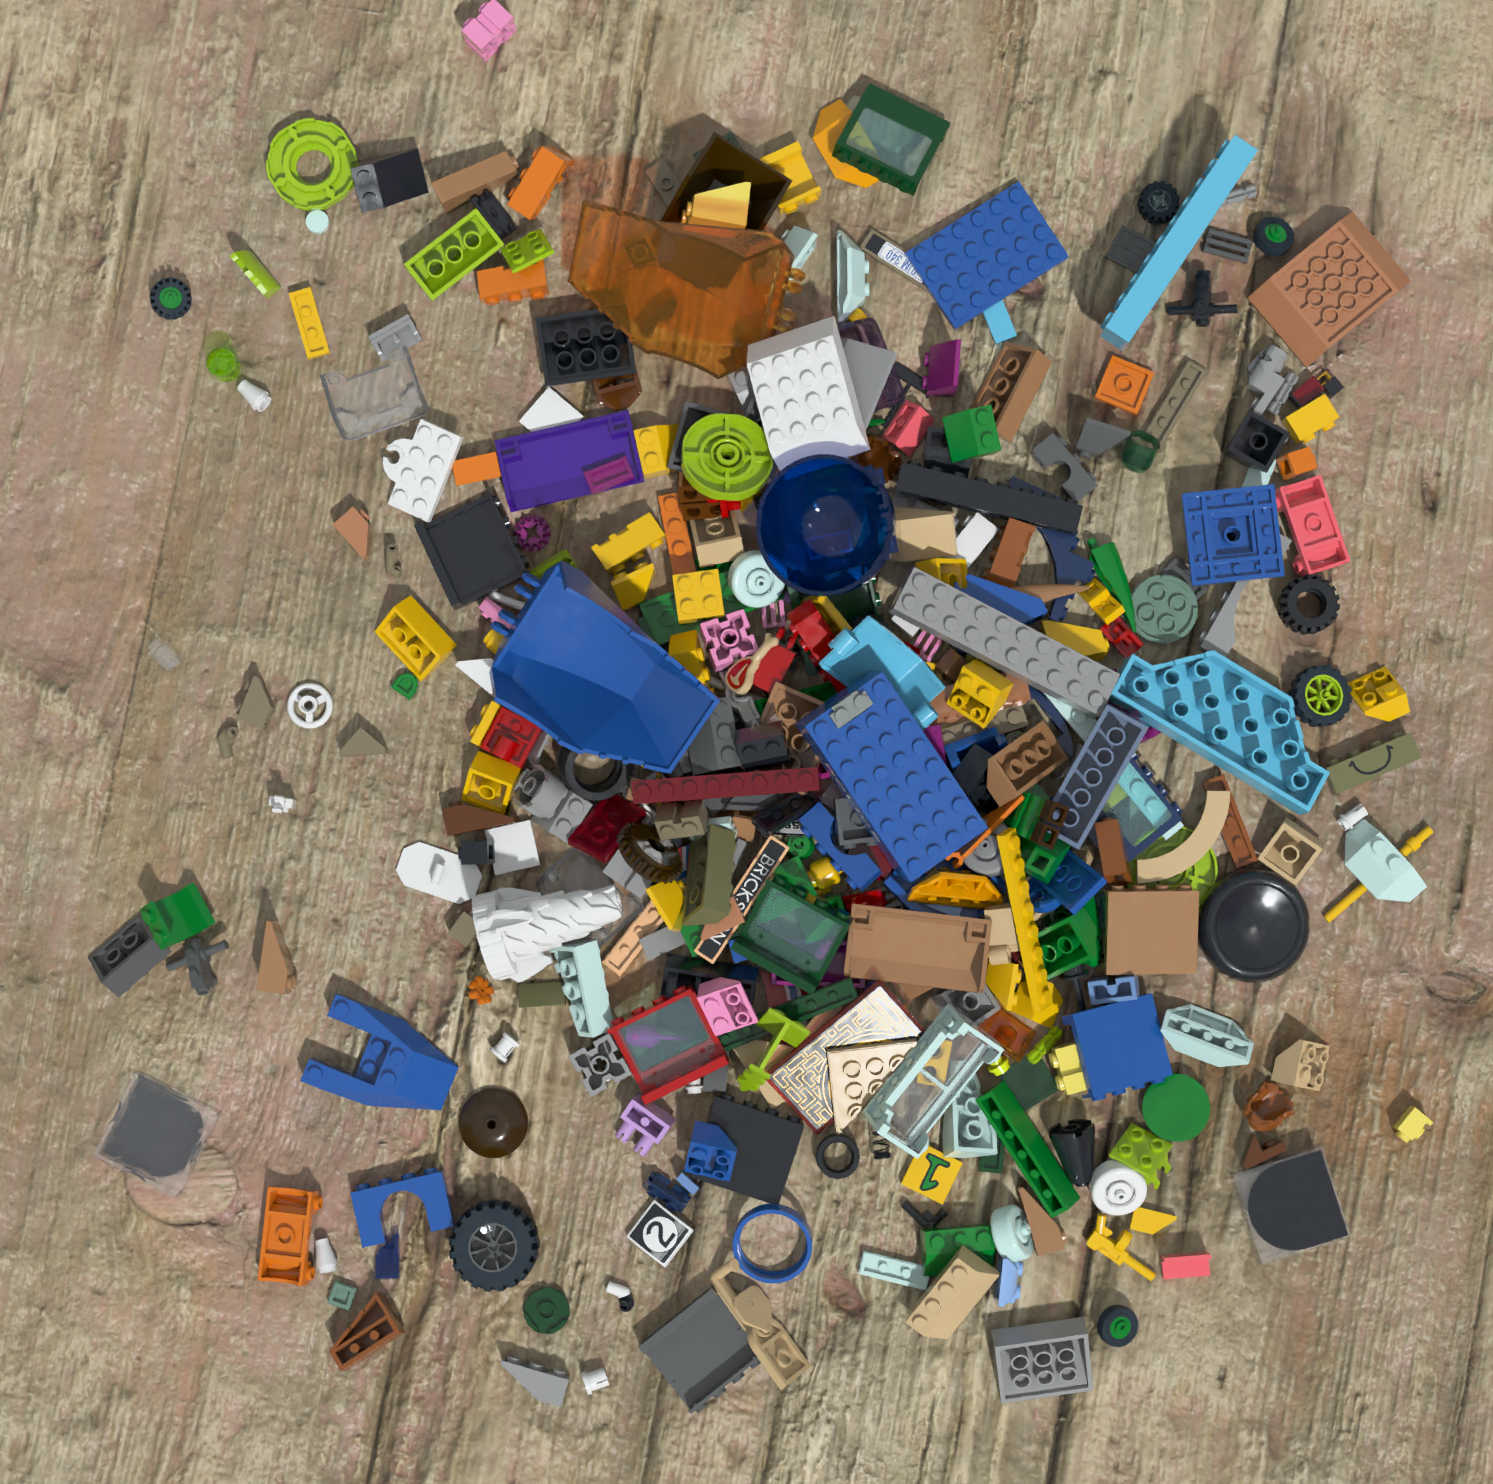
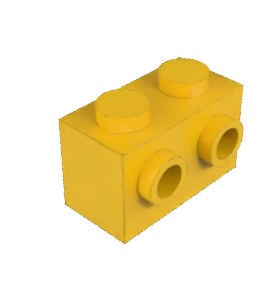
M1326 394L1285 417L1282 422L1296 444L1301 441L1306 444L1316 438L1314 433L1322 429L1323 432H1326L1336 425L1334 421L1339 418V415Z

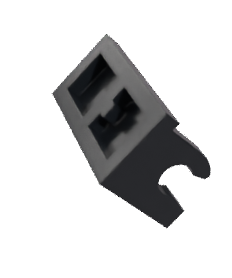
M486 189L481 197L475 196L471 199V202L502 241L517 230L518 227L493 193Z

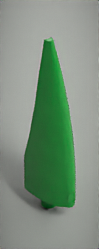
M1091 538L1086 542L1091 550L1087 556L1094 563L1093 569L1096 570V575L1109 590L1112 597L1123 606L1125 610L1123 615L1130 629L1135 633L1136 624L1132 595L1115 543L1110 542L1099 546L1096 539Z

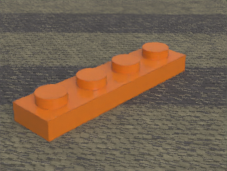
M679 493L658 496L673 575L696 572L687 523L683 521Z

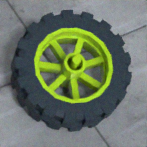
M1316 665L1299 672L1296 675V679L1292 680L1290 684L1292 687L1289 689L1288 695L1292 697L1295 715L1301 718L1300 721L1302 723H1308L1311 727H1325L1341 721L1345 717L1344 714L1349 712V703H1352V696H1350L1352 690L1351 686L1347 684V678L1340 674L1341 671L1332 669V666ZM1314 680L1316 682V690L1310 686ZM1321 680L1328 684L1324 689H1322ZM1308 691L1311 693L1310 698L1307 696ZM1326 700H1333L1331 707ZM1309 702L1315 703L1314 708H1312ZM1321 704L1326 710L1325 713L1319 712Z

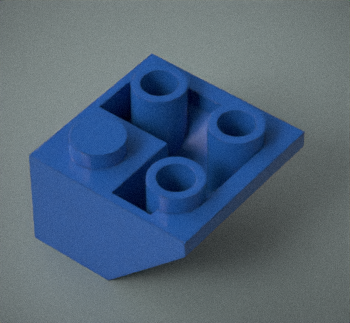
M695 1120L684 1172L730 1182L737 1147L718 1125Z

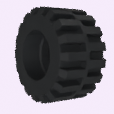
M1306 575L1293 580L1284 587L1282 595L1279 596L1278 601H1280V604L1277 607L1281 611L1280 619L1285 620L1286 623L1284 625L1287 628L1291 627V631L1295 633L1301 632L1302 635L1315 634L1324 630L1338 616L1337 610L1340 609V604L1337 601L1340 598L1339 594L1336 595L1334 592L1336 588L1329 585L1330 581L1327 579L1322 580L1321 576L1318 575L1315 577ZM1303 592L1314 594L1320 601V612L1314 618L1303 616L1297 608V598Z

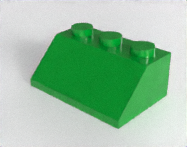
M1085 907L1081 908L1075 915L1071 913L1038 930V940L1043 951L1042 959L1044 969L1047 971V980L1096 956V926Z
M983 1223L920 1229L923 1276L939 1275L962 1245L993 1267L995 1244L991 1233V1224Z

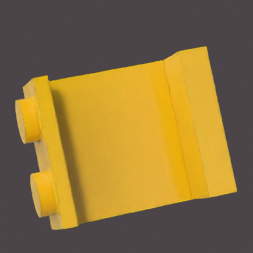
M798 141L759 159L793 180L777 206L779 214L784 212L786 214L793 213L798 209L799 205L804 203L807 205L812 204L821 196L820 186L817 187L802 156V148Z

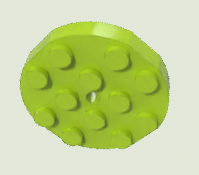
M720 413L705 416L690 427L683 439L681 451L683 474L693 488L709 498L731 501L744 500L759 492L770 477L773 457L770 454L765 432L757 423L745 416ZM728 456L731 460H726L723 457Z
M1153 827L1146 830L1131 845H1138L1156 829ZM1182 827L1167 840H1164L1161 836L1133 858L1129 864L1133 883L1147 885L1146 888H1155V884H1168L1169 888H1176L1178 884H1191L1193 888L1199 891L1200 907L1205 894L1215 883L1218 875L1216 856L1213 849L1210 848L1194 865L1173 877L1149 883H1136V860L1155 858L1177 848L1193 833V830ZM1133 884L1126 885V887L1132 888Z

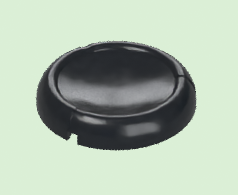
M1251 867L1228 873L1227 878L1224 880L1219 879L1211 886L1200 904L1198 914V943L1200 949L1212 967L1219 973L1229 976L1230 979L1246 983H1258L1277 978L1295 965L1307 945L1310 933V916L1306 902L1293 883L1274 871Z

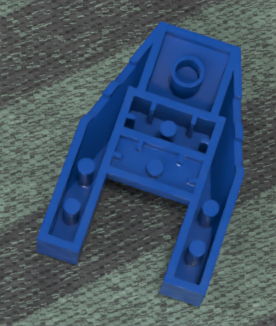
M336 994L327 1016L372 1034L361 1062L354 1075L318 1059L311 1058L300 1081L367 1106L442 1110L459 1067L438 1048L427 1041L424 1036L412 1028L404 1019L343 994Z

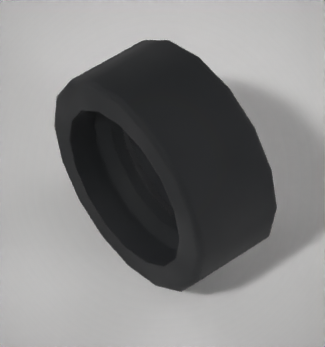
M829 1135L822 1139L817 1146V1165L821 1172L830 1178H846L853 1174L859 1165V1149L854 1140L847 1135ZM832 1143H843L850 1149L851 1162L846 1168L834 1170L827 1166L824 1160V1153Z

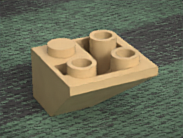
M1301 1039L1276 1057L1271 1080L1320 1091L1324 1080L1325 1065L1329 1058L1328 1051L1330 1046Z

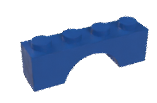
M820 802L799 819L802 824L799 829L807 838L812 836L817 841L815 847L823 856L828 853L833 859L830 861V864L838 873L841 870L844 871L848 876L845 880L853 889L858 887L862 892L882 874L881 870L866 853L846 855L835 848L833 830L835 828L834 821L836 820Z

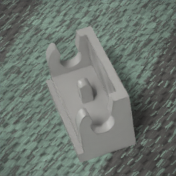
M408 314L368 336L382 362L422 341Z

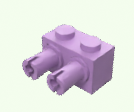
M639 1092L620 1116L624 1122L616 1131L615 1136L619 1139L624 1133L621 1141L626 1143L634 1130L637 1129L643 1135L634 1146V1150L638 1152L643 1147L639 1154L646 1156L654 1142L658 1145L677 1119L653 1101L645 1105L641 1098L642 1094Z

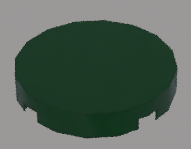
M541 1287L534 1290L527 1297L524 1305V1318L528 1326L538 1333L553 1334L561 1330L567 1323L570 1315V1304L567 1297L559 1289L553 1287Z

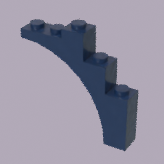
M1012 476L1009 482L1011 489L1020 490V488H1027L1033 490V494L1042 496V493L1052 494ZM1056 496L1055 498L1057 500H1063V498ZM1036 527L1049 549L1054 567L1055 584L1075 585L1076 583L1084 586L1086 582L1090 583L1096 571L1092 569L1094 563L1069 552L1070 549L1074 551L1080 538L1076 536L1079 531L1077 530L1075 536ZM1076 593L1053 599V605L1047 620L1058 622L1060 619L1063 621L1068 611V608L1065 607L1068 598L1073 600Z

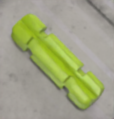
M1057 1026L1052 1027L1048 1034L1026 1055L1027 1060L1031 1064L1038 1063L1042 1056L1063 1036V1031Z

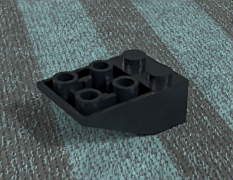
M927 427L923 468L929 469L930 466L942 468L944 473L960 472L966 475L965 478H969L971 459L951 463L944 429Z
M974 744L952 775L968 799L985 814H988L999 807L987 789L988 759L993 755L977 744Z

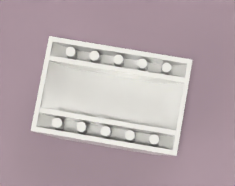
M834 316L748 345L747 368L770 454L783 478L870 450Z

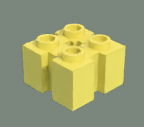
M1075 1041L1052 1047L1048 1058L1051 1067L1057 1069L1058 1074L1054 1076L1057 1089H1060L1066 1095L1087 1090Z

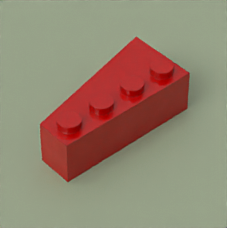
M809 599L786 615L791 621L788 624L790 630L795 636L800 635L801 639L798 642L805 652L810 650L811 654L808 657L813 665L817 667L819 662L834 649H831L828 643L835 636ZM823 668L818 671L824 682L830 681L837 693L846 688L844 684Z

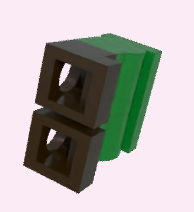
M1024 791L1022 794L1025 797L1024 800L1017 806L1015 815L1011 814L1008 816L1005 824L1009 828H1016L1018 835L1053 850L1061 830L1042 822L1044 820L1062 827L1070 808L1053 800ZM1060 809V816L1058 819L1053 820L1055 810ZM1050 830L1051 837L1047 842H1045L1044 835L1047 831Z

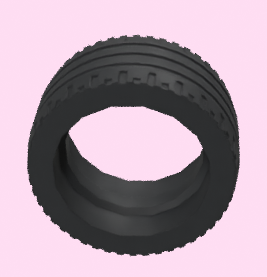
M562 746L558 755V769L562 780L573 793L584 799L600 801L616 795L625 786L630 775L631 764L629 762L624 764L620 760H615L614 768L610 775L602 782L593 785L583 784L577 780L573 772L574 761L578 753Z

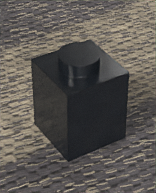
M494 840L460 842L461 846L458 848V857L461 860V865L495 863Z

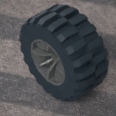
M491 1199L487 1202L482 1201L470 1207L456 1222L452 1229V1235L449 1238V1256L453 1260L454 1264L452 1266L454 1270L461 1274L460 1278L464 1282L467 1280L476 1289L480 1287L487 1292L492 1290L499 1292L516 1286L528 1276L538 1258L540 1239H538L537 1226H534L532 1222L533 1219L529 1214L527 1215L523 1212V1208L519 1205L514 1206L510 1201L505 1200L503 1202L498 1201V1199Z

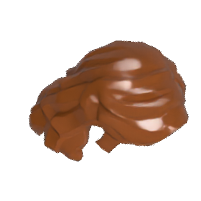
M1263 1081L1255 1094L1249 1095L1244 1103L1242 1114L1253 1130L1264 1132L1276 1129L1284 1119L1295 1114L1293 1110L1294 1102L1287 1095L1282 1096L1284 1092L1279 1090L1278 1084L1274 1085L1273 1082Z

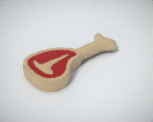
M766 633L763 644L753 656L741 658L729 668L725 675V681L729 689L740 695L749 691L760 661L772 647L779 644L777 637H773L771 633Z

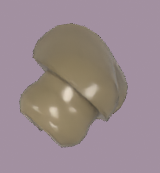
M392 543L386 549V573L390 577L398 578L402 573V568L397 566L398 546Z
M226 726L217 739L222 759L233 757L231 744L239 733L236 726Z

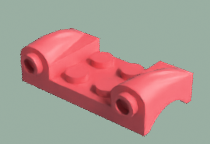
M1321 474L1291 485L1279 487L1275 490L1277 511L1285 513L1298 551V555L1295 556V561L1292 564L1296 574L1304 577L1350 562Z

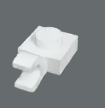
M274 795V797L270 796L269 806H274L272 808L274 813H288L289 808L295 809L296 800L288 799L281 795Z

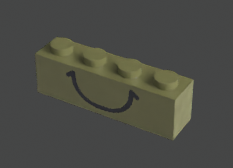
M1402 731L1390 735L1391 740L1385 743L1378 740L1369 744V749L1364 752L1357 749L1348 753V758L1343 761L1336 758L1327 762V767L1324 769L1330 772L1326 782L1332 795L1341 793L1422 758L1411 732L1403 734Z

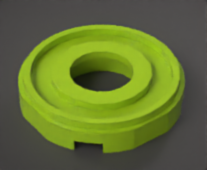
M306 118L297 120L279 131L273 138L266 160L267 176L281 199L287 204L304 211H322L340 202L352 191L354 181L350 166L351 162L358 161V155L340 127L331 122ZM309 151L324 153L331 163L328 177L316 184L303 181L297 172V163L300 157Z

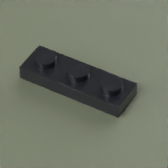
M808 791L806 795L795 792L752 817V824L765 838H768L801 818L818 802L821 803V800L812 791Z

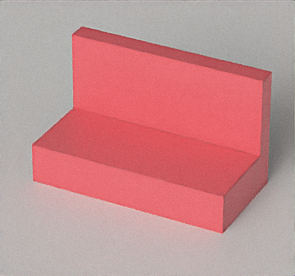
M905 400L881 437L910 458L926 435L927 427H931L935 419L921 406Z
M1207 1251L1160 1255L1163 1279L1210 1276L1209 1259H1211V1254Z

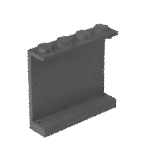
M713 1286L639 1343L638 1346L643 1354H647L689 1408L688 1412L690 1414L694 1411L697 1413L702 1411L708 1405L706 1401L713 1396L718 1398L726 1391V1385L731 1381L734 1384L745 1376L743 1372L749 1367L754 1369L761 1363L748 1343L747 1332L742 1329Z

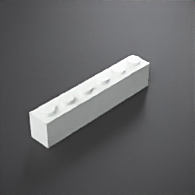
M976 513L974 517L970 514L962 524L965 527L960 534L955 532L957 555L939 558L966 559L967 569L999 530L979 513ZM890 613L893 616L890 622L912 639L920 628Z

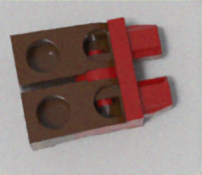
M678 472L677 487L683 521L716 518L721 515L722 518L729 517V511L741 509V500H714L693 488L683 472Z

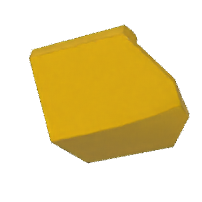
M1021 981L1016 991L1018 993L1016 1007L1012 1006L1011 1012L1052 1029L1063 1002V998L1055 985L1047 981L1052 995V1004L1041 1013H1033L1027 981Z

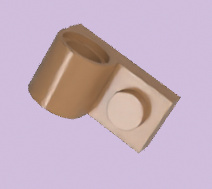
M950 648L935 666L955 684L962 667L968 663L962 656Z

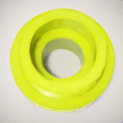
M1000 1056L996 1062L989 1064L988 1071L993 1073L994 1076L1005 1073L1010 1068L1008 1057Z

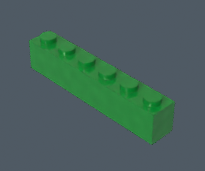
M1004 1080L988 1088L975 1101L1050 1217L1053 1218L1069 1210L1080 1199V1196Z

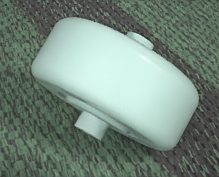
M751 550L738 556L732 563L728 572V585L733 595L742 604L754 608L764 607L773 603L781 595L785 586V573L782 565L771 554L761 550Z
M1014 1204L995 1209L991 1215V1233L1000 1256L1010 1259L1013 1263L1028 1259L1033 1252V1238L1026 1215L1020 1207Z

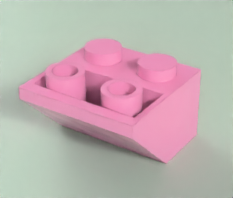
M719 977L699 984L697 1000L715 1036L758 1022V1017L740 981Z

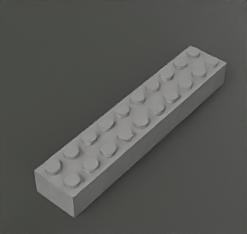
M916 567L908 570L888 611L1092 718L1101 716L1120 676L1119 673Z

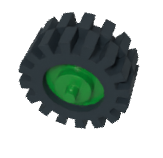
M173 277L163 278L151 289L150 303L158 316L167 320H176L183 317L189 311L192 302L191 292L181 280L174 279Z

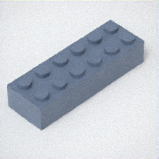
M1108 703L1053 801L1070 808L1063 826L1059 827L1044 820L1042 823L1061 830L1058 838L1079 850L1150 726ZM1060 809L1055 810L1053 820L1058 819L1060 816Z

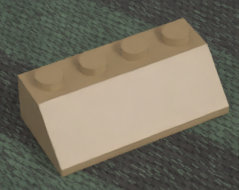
M962 1245L911 1308L905 1323L924 1337L948 1339L1000 1276V1272Z

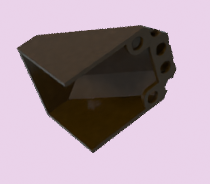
M714 132L687 173L650 238L652 245L658 251L660 266L673 272L674 275L685 282H689L698 290H706L712 286H719L720 288L729 287L793 180ZM743 182H751L747 224L737 241L683 232L684 224L680 222L682 210H685L687 202L692 200L694 194Z

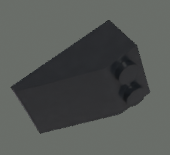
M418 147L351 162L350 169L362 213L385 208L429 193Z

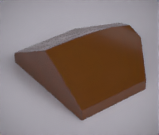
M638 373L592 380L598 404L615 411L629 408L642 393Z

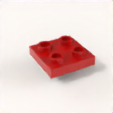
M501 707L480 748L522 769L542 729L529 720Z

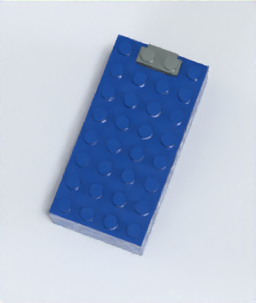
M870 670L794 723L899 877L913 882L988 828L883 672Z

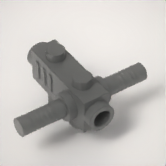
M191 939L185 945L186 953L184 956L166 963V969L171 972L188 965L192 989L196 990L197 995H206L218 983V979L211 974L209 963L211 955L228 949L229 944L226 940L207 947L206 944L202 943V939Z

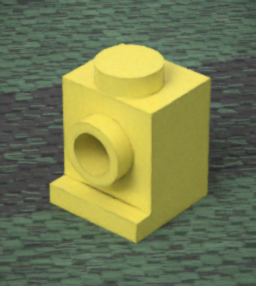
M1409 1106L1393 1125V1128L1398 1131L1395 1135L1407 1143L1414 1138L1418 1139L1425 1131L1424 1125L1431 1126L1433 1122L1416 1107Z

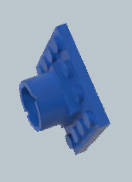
M1274 484L1181 494L1191 586L1285 576ZM1227 534L1232 536V541L1228 540Z

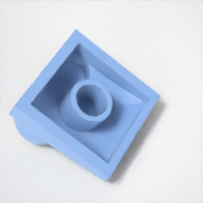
M999 1254L997 1270L1000 1272V1276L996 1279L994 1300L998 1306L1003 1307L1007 1303L1014 1304L1015 1299L1020 1298L1021 1286L1017 1285L1018 1276H1022L1023 1262L1013 1263L1010 1259L1002 1258Z

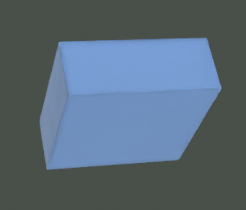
M684 1171L676 1177V1180L692 1195L700 1187Z

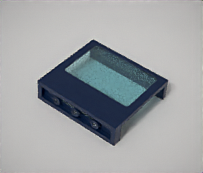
M1136 752L1095 822L1098 823L1101 819L1107 817L1119 820L1129 862L1183 819L1181 815L1183 812L1182 808L1176 801L1171 803L1166 797L1169 793L1161 783L1156 784L1151 777L1154 775L1146 765L1142 767L1138 763L1137 759L1139 756ZM1094 823L1088 836L1099 849Z

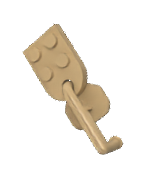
M731 1258L730 1261L724 1263L711 1273L709 1277L710 1283L742 1329L747 1332L748 1343L752 1351L779 1389L782 1390L811 1366L783 1326L772 1318L771 1303L759 1287L750 1286L739 1295L732 1289L725 1276L732 1271L737 1272L739 1270V1262L736 1258Z

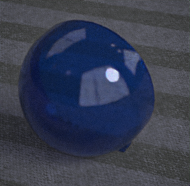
M817 454L792 462L772 479L759 504L756 533L761 554L767 566L779 580L792 589L808 595H841L856 590L869 582L882 569L886 561L892 559L891 554L899 552L896 539V514L892 499L884 486L883 469H874L873 465L863 466L854 460L838 455Z

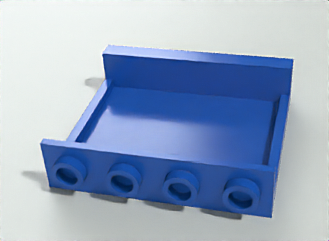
M1152 993L1140 995L1137 1000L1113 1002L1062 1016L1064 1025L1071 1024L1088 1093L1083 1094L1082 1098H1092V1101L1102 1100L1106 1098L1105 1094L1112 1093V1096L1126 1093L1125 1088L1131 1087L1132 1090L1146 1087V1082L1151 1081V1084L1165 1082L1164 1077L1173 1075L1163 1034L1160 1031L1161 1027Z

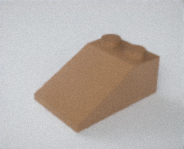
M266 921L257 991L279 994L292 993V989H296L298 976L294 975L295 969L279 921Z

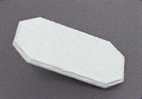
M421 842L403 848L396 868V872L404 886L457 904L470 900L476 895L482 878V874L476 864L461 865V860H459L457 854Z

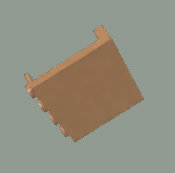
M1111 884L1110 888H1102V892L1106 894L1105 950L1104 962H1100L1101 972L1105 975L1197 974L1198 890L1193 888L1191 884H1178L1176 888H1169L1168 884H1155V888H1146L1147 885L1133 884L1132 888H1124V885Z

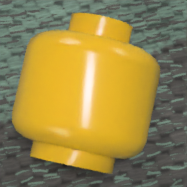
M825 856L809 865L810 870L807 873L814 888L818 887L820 890H826L840 882L839 874L843 873V871L841 870L838 873L830 864L832 859L829 856Z

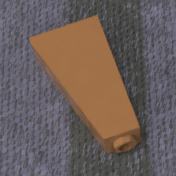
M504 151L436 180L431 185L445 213L448 214L471 202L473 197L482 196L484 190L488 189L490 192L518 177L516 169L520 167L514 155L509 157L507 151Z

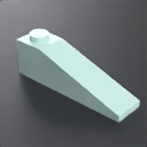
M949 1060L947 1084L965 1061ZM976 1073L944 1112L942 1133L943 1157L972 1158L997 1154L996 1132L975 1101L981 1095V1086Z

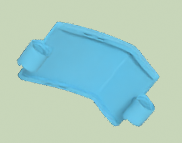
M867 616L852 631L845 627L828 643L829 647L834 649L819 662V665L846 687L870 670L881 671L922 730H925L939 717V714L930 702L945 689V685L915 651L874 618Z

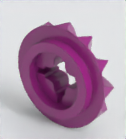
M530 515L524 516L516 523L514 535H516L522 549L535 552L543 549L548 544L551 531L548 523L542 517ZM534 527H536V533L541 538L539 539L538 537H531V539L527 541L528 533L524 528H529L532 530Z

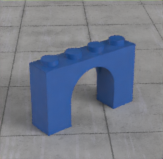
M437 1167L423 1170L424 1174L415 1176V1173L412 1172L401 1175V1180L392 1181L391 1177L379 1180V1185L370 1187L369 1183L355 1186L356 1190L350 1194L362 1248L385 1243L388 1240L383 1219V1205L388 1196L397 1191L412 1192L423 1201L431 1232L454 1227L456 1222L444 1170L438 1171Z

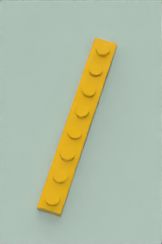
M1007 828L997 835V841L1033 1013H1041L1052 1004V995L1048 988L1047 971L1044 969L1042 959L1043 951L1038 940V927L1035 925L1034 907L1030 901L1029 883L1026 880L1024 871L1025 863L1020 852V839L1017 836L1016 828Z

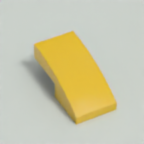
M1096 578L1085 585L1089 586L1090 590L1078 592L1083 601L1106 625L1125 612L1123 606L1110 595L1107 588Z

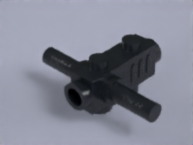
M1198 270L1195 276V303H1191V306H1168V315H1191V317H1194L1197 327H1208L1211 323V316H1215V314L1238 313V304L1215 305V303H1211V271Z

